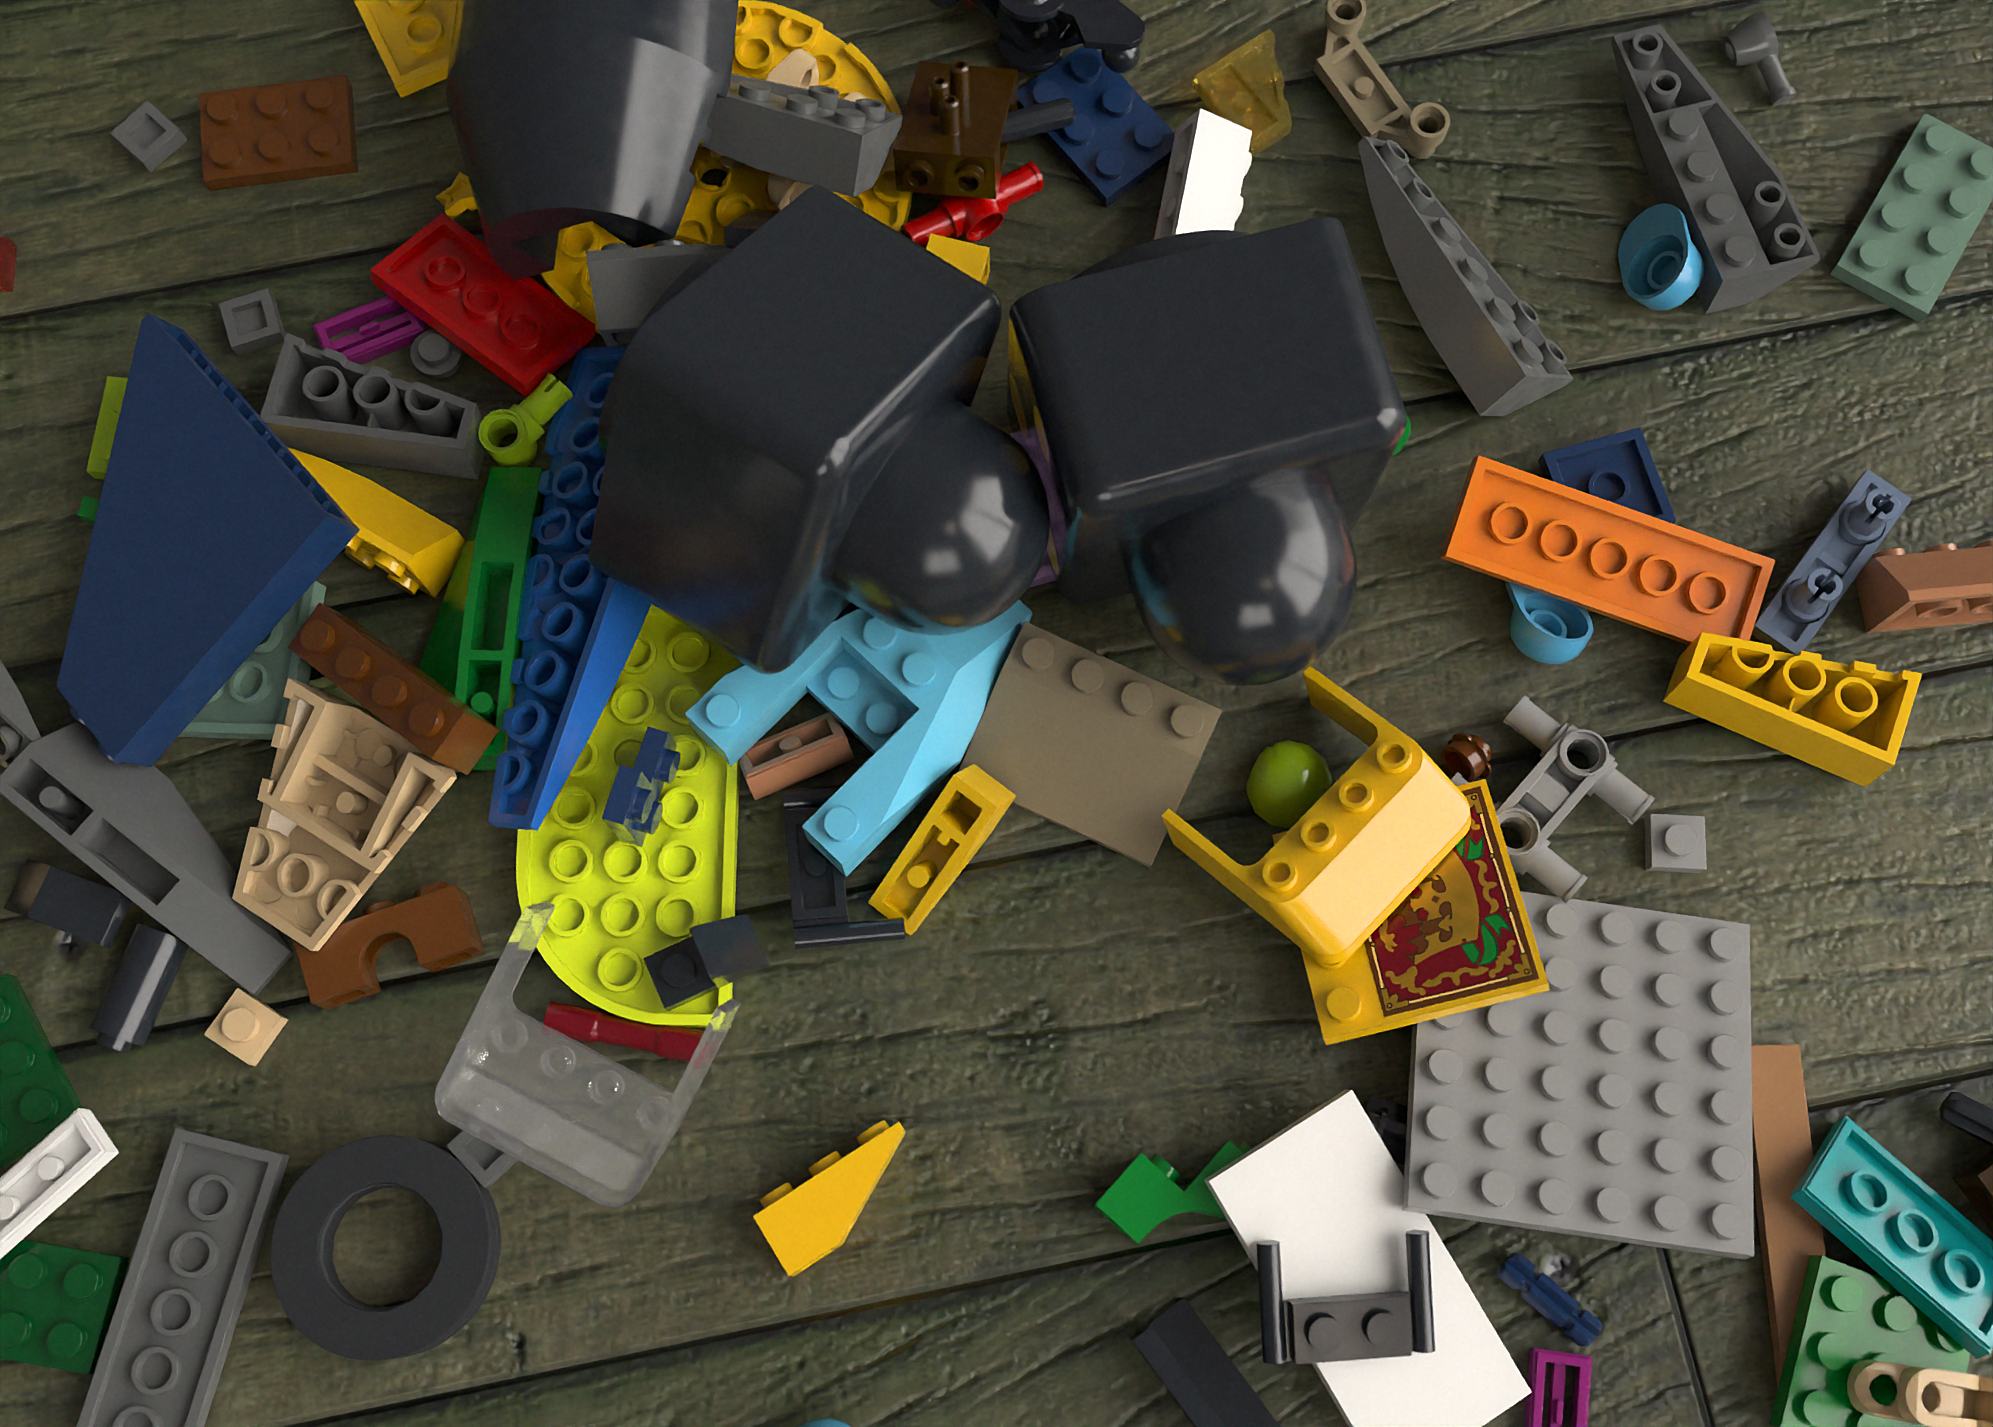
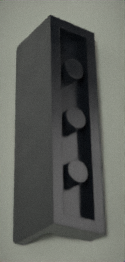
M1178 1300L1130 1338L1131 1342L1194 1427H1280L1187 1300Z

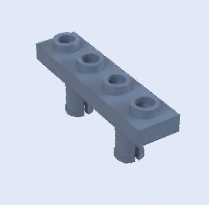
M1867 469L1857 479L1758 615L1752 635L1764 644L1772 645L1774 651L1796 655L1801 650L1803 651L1912 498Z

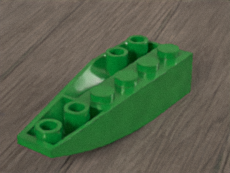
M491 466L420 662V670L499 729V732L472 770L496 771L498 756L507 751L509 735L502 730L505 710L513 708L516 685L510 681L513 660L521 658L523 641L517 637L528 560L536 555L538 540L532 536L534 517L541 516L543 494L539 492L541 472L545 470L539 467Z

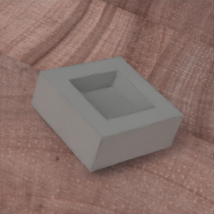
M1649 814L1644 818L1646 871L1701 873L1707 869L1705 816Z

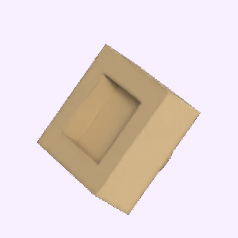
M237 988L204 1035L245 1063L256 1066L289 1019L245 990Z

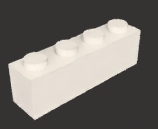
M1201 108L1176 129L1154 240L1194 231H1233L1235 221L1238 219L1243 207V197L1240 196L1243 178L1248 172L1252 160V155L1248 152L1252 134L1251 130Z

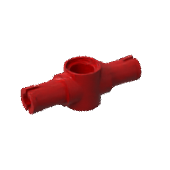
M1030 161L1003 175L996 199L941 195V201L937 203L936 209L901 225V234L925 249L931 234L952 237L953 239L964 235L969 242L982 240L996 231L1003 223L1004 214L1008 212L1009 206L1043 190L1044 181L1041 172Z

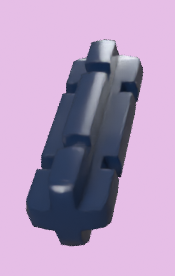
M1511 1253L1500 1265L1497 1271L1498 1277L1513 1290L1519 1288L1522 1291L1520 1296L1556 1327L1563 1326L1565 1328L1563 1333L1578 1346L1587 1347L1602 1329L1601 1322L1588 1310H1579L1577 1308L1579 1303L1543 1272L1536 1273L1534 1271L1535 1265L1521 1253Z

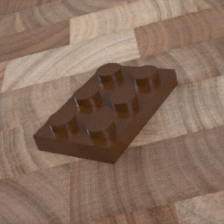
M347 75L199 93L203 181L210 191L358 172L353 92Z

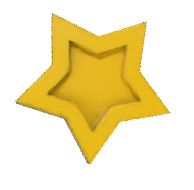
M461 172L458 173L449 188L436 196L439 202L445 206L444 212L452 220L468 208L471 211L477 209L468 176Z

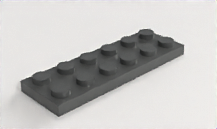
M175 1128L77 1427L205 1426L287 1167L289 1155Z

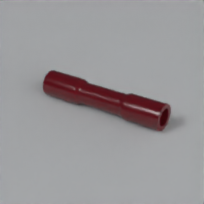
M551 1001L547 1008L543 1025V1032L547 1035L588 1043L603 1042L649 1051L660 1057L705 1066L709 1063L714 1043V1033L679 1026L651 1025L606 1015L595 1009Z

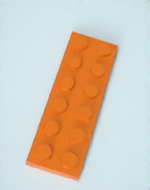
M1480 455L1472 459L1440 556L1441 559L1690 645L1701 632L1749 641L1775 563L1774 559Z

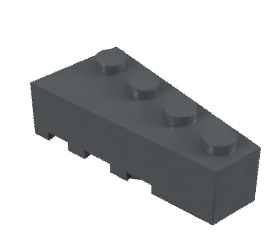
M286 333L260 417L287 447L325 460L478 480L486 449L479 440L478 430L483 417L476 403L417 381L413 384L393 377L391 371L372 365L371 368L347 360L345 354L329 348H325L322 351L306 345L304 339Z

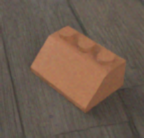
M1993 539L1981 542L1974 548L1957 549L1956 544L1946 543L1929 547L1923 553L1905 554L1903 548L1882 550L1871 556L1872 560L1864 565L1855 578L1866 633L1993 622Z

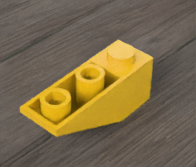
M885 1120L875 1124L856 1138L861 1146L847 1156L841 1158L837 1151L829 1154L808 1169L813 1178L794 1190L789 1182L785 1183L760 1200L764 1209L754 1215L753 1218L788 1276H796L843 1245L906 1134L900 1122L891 1127L888 1126Z

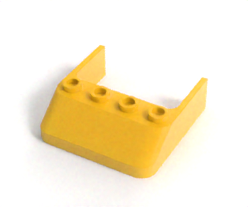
M1309 666L1303 672L1311 705L1369 746V749L1256 864L1250 866L1240 865L1169 808L1161 817L1173 844L1311 957L1323 963H1338L1350 957L1467 834L1471 825V814L1467 798L1412 738L1316 669Z

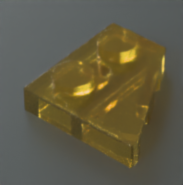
M1270 29L1194 75L1192 88L1214 115L1252 131L1248 150L1252 157L1290 134L1292 126L1289 105L1283 95V75L1281 68L1277 66L1274 51L1275 36Z

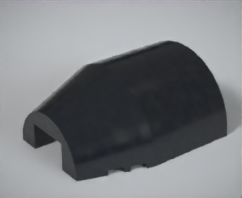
M457 0L445 86L446 100L489 253L494 262L505 273L518 280L554 270L559 230L593 221L633 248L675 238L696 181V177L689 171L699 143L709 144L713 131L706 124L716 97L726 98L731 84L738 0Z

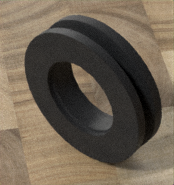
M395 1135L366 1137L349 1142L330 1151L313 1163L293 1185L279 1210L274 1224L270 1249L271 1274L277 1297L291 1322L303 1335L316 1345L336 1355L364 1361H379L408 1357L425 1352L440 1345L460 1331L472 1319L486 1299L494 1282L500 1258L501 1232L498 1213L488 1188L483 1187L448 1149L426 1141ZM382 1188H404L420 1195L435 1212L442 1232L441 1259L431 1281L414 1298L391 1308H375L355 1299L340 1283L333 1263L334 1235L344 1214L361 1197Z

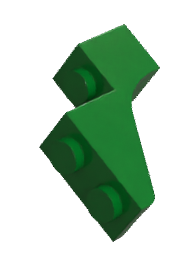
M1230 1140L1225 1142L1184 1190L1175 1184L1181 1176L1168 1162L1156 1153L1150 1160L1140 1153L1093 1207L1134 1245H1138L1159 1223L1176 1214L1194 1212L1227 1220L1204 1179L1253 1148L1244 1141L1238 1147Z

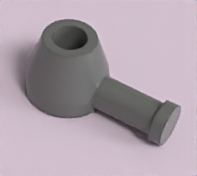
M1758 12L1747 17L1724 36L1723 47L1731 65H1758L1771 94L1770 101L1772 106L1783 104L1797 95L1794 87L1790 86L1777 57L1779 51L1777 36L1766 14Z

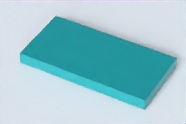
M1844 1116L1836 1121L1790 1197L1972 1356L1979 1359L1990 1354L1993 1349V1241L1850 1118Z

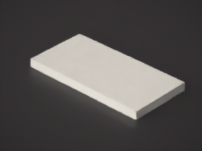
M1345 1089L1204 1179L1257 1271L1256 1242L1262 1240H1276L1280 1242L1283 1300L1409 1291L1405 1232L1409 1230L1429 1231L1436 1351L1431 1353L1412 1352V1356L1312 1363L1349 1427H1482L1532 1393L1427 1215L1402 1211L1404 1177L1352 1090Z

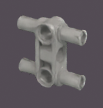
M1525 695L1503 722L1506 725H1510L1542 752L1539 756L1542 759L1504 803L1498 801L1496 804L1493 803L1500 828L1514 829L1520 834L1523 841L1522 848L1514 849L1506 846L1514 873L1517 874L1519 872L1523 876L1527 872L1555 896L1561 897L1562 901L1567 903L1587 880V877L1584 874H1580L1548 848L1551 842L1547 838L1585 794L1589 797L1593 793L1626 818L1631 825L1637 821L1655 798L1652 795H1648L1616 769L1618 765L1614 761L1616 758L1609 753L1606 742L1599 734L1591 730L1578 729L1573 724L1571 726L1568 723L1564 726L1560 725ZM1575 750L1583 753L1588 758L1590 768L1585 770L1573 766L1568 760L1567 751ZM1457 773L1451 779L1455 786L1469 783L1462 778L1460 773Z

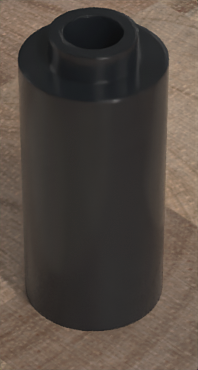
M139 923L136 924L89 1028L99 1031L96 1043L124 1053H129L132 1044L145 1046L188 951V944L175 936Z

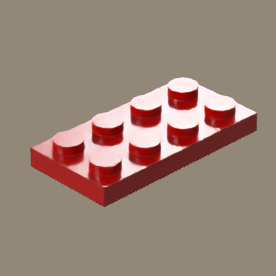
M441 213L370 269L374 285L524 397H527L543 381L548 373L553 374L595 338V324L573 308H570L531 277L515 280L494 262L486 244L444 213Z

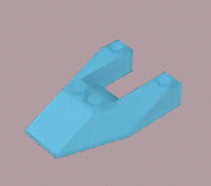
M1018 600L1002 615L977 628L955 634L925 635L907 632L890 626L850 602L790 667L779 673L768 675L758 673L744 663H741L724 675L685 715L693 730L731 767L807 692L859 739L874 755L802 825L808 841L847 877L961 762L1008 655L1024 623H1029L1033 612Z

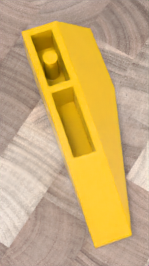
M287 447L360 529L344 547L346 548L344 554L369 570L376 564L389 573L387 576L388 580L411 595H415L417 590L420 589L436 598L453 573L465 541L458 530L370 479L325 459Z

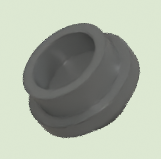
M430 329L421 333L414 340L410 356L413 365L422 375L443 379L453 375L458 370L463 358V350L435 329Z

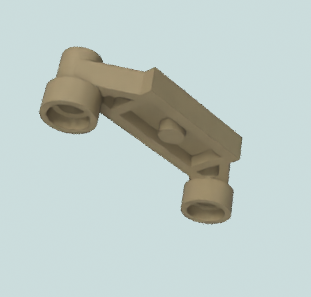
M1328 0L1324 15L1326 24L1323 56L1316 59L1315 73L1362 138L1366 136L1384 141L1392 140L1401 148L1406 149L1414 158L1426 159L1434 153L1436 146L1443 142L1450 126V116L1447 110L1437 103L1425 102L1416 106L1412 111L1357 37L1358 30L1361 28L1366 14L1367 6L1365 0Z

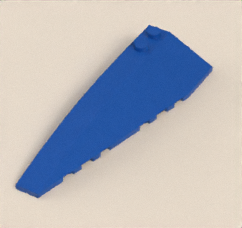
M627 346L582 348L578 351L565 385L572 392L573 397L555 413L547 434L545 452L551 456L548 471L541 472L539 492L545 496L542 515L534 517L532 536L538 540L536 555L531 557L527 564L517 637L523 641L521 658L513 660L510 681L516 685L513 708L505 710L502 730L509 735L507 751L498 756L488 823L495 827L538 831L585 747L618 681L651 606V603L589 563V551L606 460L599 447V421L606 393Z

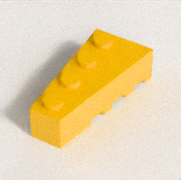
M1701 632L1679 656L1663 701L1866 787L1895 765L1922 673L1902 670L1898 674L1876 670L1875 664L1853 661L1848 665L1822 660V654L1801 650L1796 655L1774 651L1772 645Z

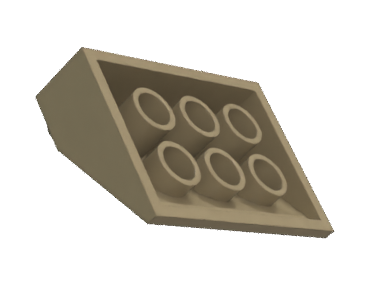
M1025 622L1000 672L959 771L975 764L1017 795L1011 804L1151 868L1168 832L1161 815L1168 808L1176 814L1216 728L1222 710Z

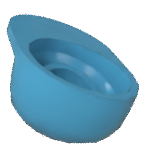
M1666 203L1654 205L1639 214L1624 232L1618 248V260L1623 285L1630 297L1651 310L1660 311L1673 309L1693 295L1704 276V261L1697 247L1691 241L1685 215L1680 209Z
M1505 581L1507 591L1514 606L1510 618V637L1518 650L1525 656L1545 664H1564L1579 656L1594 630L1587 609Z

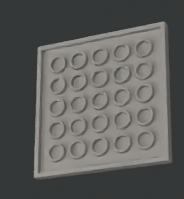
M1520 891L1549 983V991L1412 1024L1402 1211L1743 1260L1753 1257L1750 924L1571 898L1565 903L1561 897Z

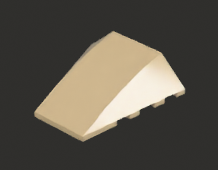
M288 678L283 697L290 700L284 724L276 723L271 746L277 748L270 779L262 778L257 799L263 803L258 827H250L232 899L310 951H319L457 779V775L453 768L429 758L368 709L298 680Z

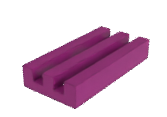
M389 295L313 325L323 351L325 348L340 352L345 354L347 360L360 365L413 344L414 340L421 333L427 331L423 321L408 309H406L407 312L382 322L374 321L405 308ZM364 325L359 328V331L331 342V337Z
M1530 1348L1527 1385L1532 1393L1526 1396L1524 1427H1541L1546 1362L1552 1363L1547 1427H1562L1566 1365L1574 1366L1571 1427H1588L1592 1356Z

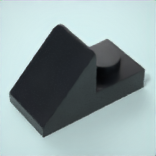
M747 913L689 928L691 937L643 958L664 1009L667 1011H671L770 965Z

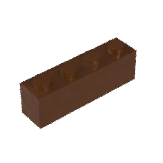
M320 602L288 646L294 653L429 758L466 775L470 773L499 732L497 727L358 622Z

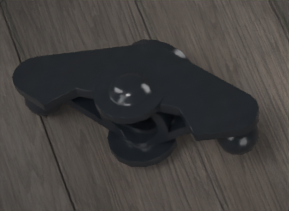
M930 0L937 7L949 8L960 1ZM971 0L1001 31L998 37L999 56L1006 65L1018 71L1028 73L1045 71L1062 59L1061 49L1083 44L1084 48L1102 49L1103 62L1114 73H1126L1138 64L1141 55L1139 45L1143 42L1145 36V25L1137 14L1119 0Z

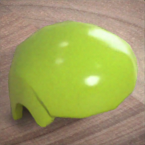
M1291 740L1275 742L1272 746H1267L1256 760L1246 784L1247 796L1254 812L1270 825L1291 829L1331 788L1332 777L1326 759L1309 745Z

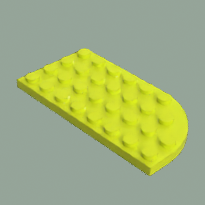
M652 604L618 681L585 747L538 831L518 829L516 853L518 899L526 927L543 959L564 983L593 1005L615 1016L651 1025L687 1028H731L733 982L671 1011H667L664 1009L643 958L691 937L692 935L689 931L691 927L735 916L740 764L737 761L731 767L693 730L685 713L724 675L742 662ZM652 727L669 732L677 745L675 751L680 752V762L671 783L664 782L658 802L662 803L663 809L658 827L653 835L646 834L643 845L640 847L621 841L603 821L602 815L620 765L634 768L647 728Z

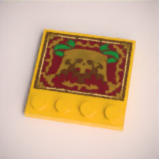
M1486 779L1456 786L1469 803L1471 814L1469 831L1350 957L1338 963H1323L1317 961L1301 949L1326 1046L1549 991V983ZM1288 831L1272 835L1274 845Z

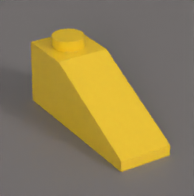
M975 764L955 773L868 903L888 919L903 917L905 932L912 935L987 840L1017 795Z

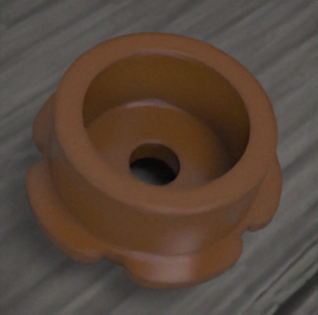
M1463 732L1454 734L1452 736L1453 739L1448 741V746L1441 753L1442 762L1446 770L1453 777L1460 773L1462 778L1469 783L1478 777L1483 779L1490 775L1492 767L1488 761L1491 760L1492 753L1488 744L1477 735H1469Z

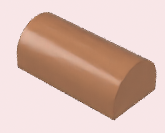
M828 712L756 742L738 761L754 800H758L855 758L839 721Z

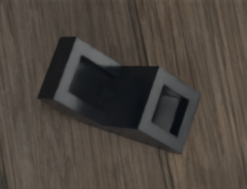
M27 859L3 909L110 948L132 900L114 889L50 865Z

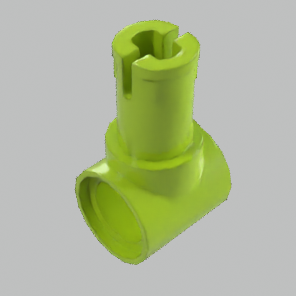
M548 373L543 381L519 405L513 404L508 410L499 409L492 411L483 418L478 430L480 442L500 467H527L536 457L538 449L536 441L545 433L542 427L573 397L572 392L561 381H558L555 376ZM518 433L514 443L507 447H499L501 440L506 435Z

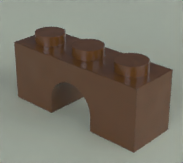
M447 882L429 884L415 892L416 898L396 904L393 900L378 902L364 908L362 911L364 916L345 923L342 921L319 951H310L294 940L311 1003L330 1010L381 992L376 975V962L383 949L395 941L410 940L415 949L419 965L433 973L485 955L486 953L468 894L455 884L448 886Z

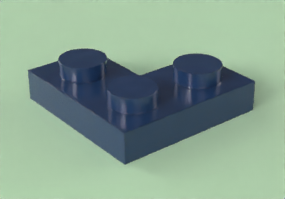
M648 727L634 768L623 765L619 767L602 819L623 842L642 847L646 834L653 835L658 827L663 809L662 803L658 802L664 782L671 783L680 762V752L675 751L677 745L669 732Z

